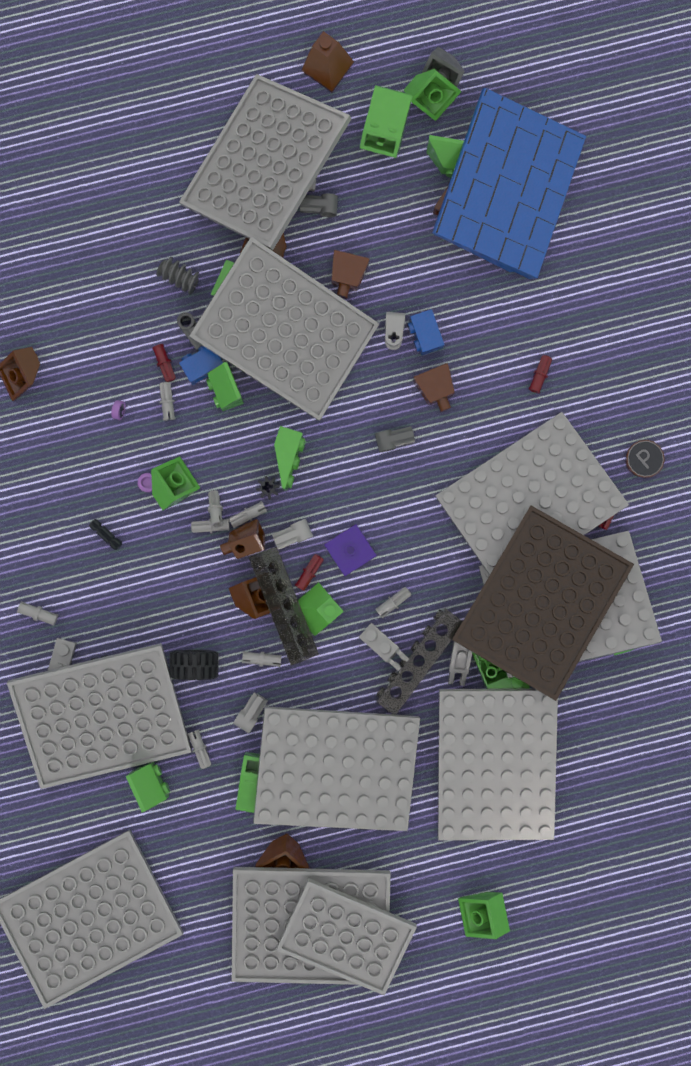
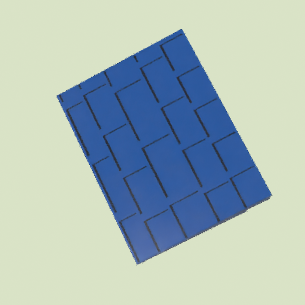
M483 88L432 234L510 273L516 272L528 279L538 278L586 136L487 88Z

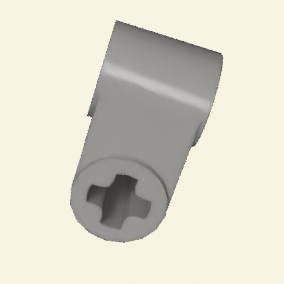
M386 312L385 345L390 350H397L402 344L405 313ZM393 336L396 337L395 343H392L391 340Z

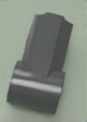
M330 193L322 194L321 196L306 195L300 204V213L320 214L323 217H336L338 196Z
M183 312L178 316L177 324L198 351L202 345L189 337L197 322L190 313ZM185 318L191 319V324L188 327L181 325L182 320Z
M411 426L375 433L379 453L415 443Z

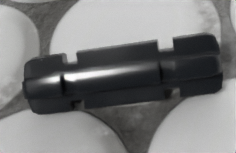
M94 519L89 524V527L96 531V534L106 543H109V546L114 550L119 549L122 542L118 538H114L115 535L105 526H101L102 524L97 519Z

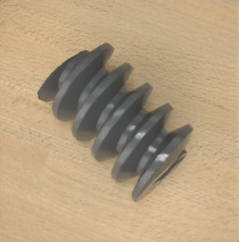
M172 256L168 260H163L157 269L156 275L158 277L162 276V279L165 281L169 280L170 284L175 283L177 288L182 287V291H188V294L191 295L198 284L199 272L197 271L192 275V268L185 271L186 265L183 264L179 267V260L173 264Z

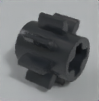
M265 476V481L258 480L261 486L256 491H262L261 498L266 495L271 500V495L275 494L278 496L276 488H279L280 485H274L275 478L270 481ZM267 483H269L270 486H273V488L270 489V493H267L266 490H263V488L266 487Z

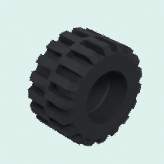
M175 650L170 652L169 673L171 678L179 680H210L218 677V652L211 650Z

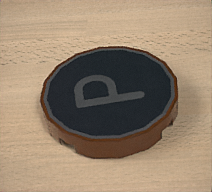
M640 440L632 444L627 450L625 461L628 470L633 475L649 478L659 473L663 468L665 459L664 452L658 444L650 440Z

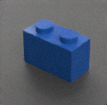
M432 309L410 316L407 325L410 334L414 333L416 340L413 342L416 351H420L421 356L443 349L444 342Z
M201 346L198 349L199 351L193 355L191 353L187 354L179 362L192 385L207 378V373L223 363L218 355L204 346Z

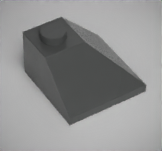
M440 47L431 52L422 71L424 73L436 69L456 87H458L465 72L457 59Z

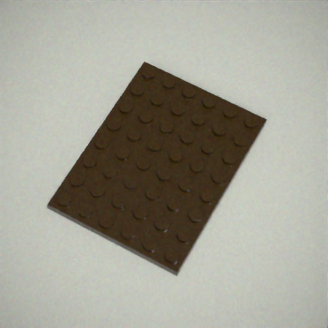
M530 505L452 640L556 701L634 564Z

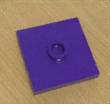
M357 524L324 544L344 576H347L377 556Z

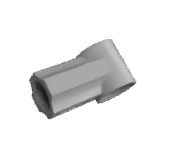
M303 519L284 530L272 534L279 550L293 543L305 541L313 537L307 520Z
M254 692L233 724L249 734L268 700Z

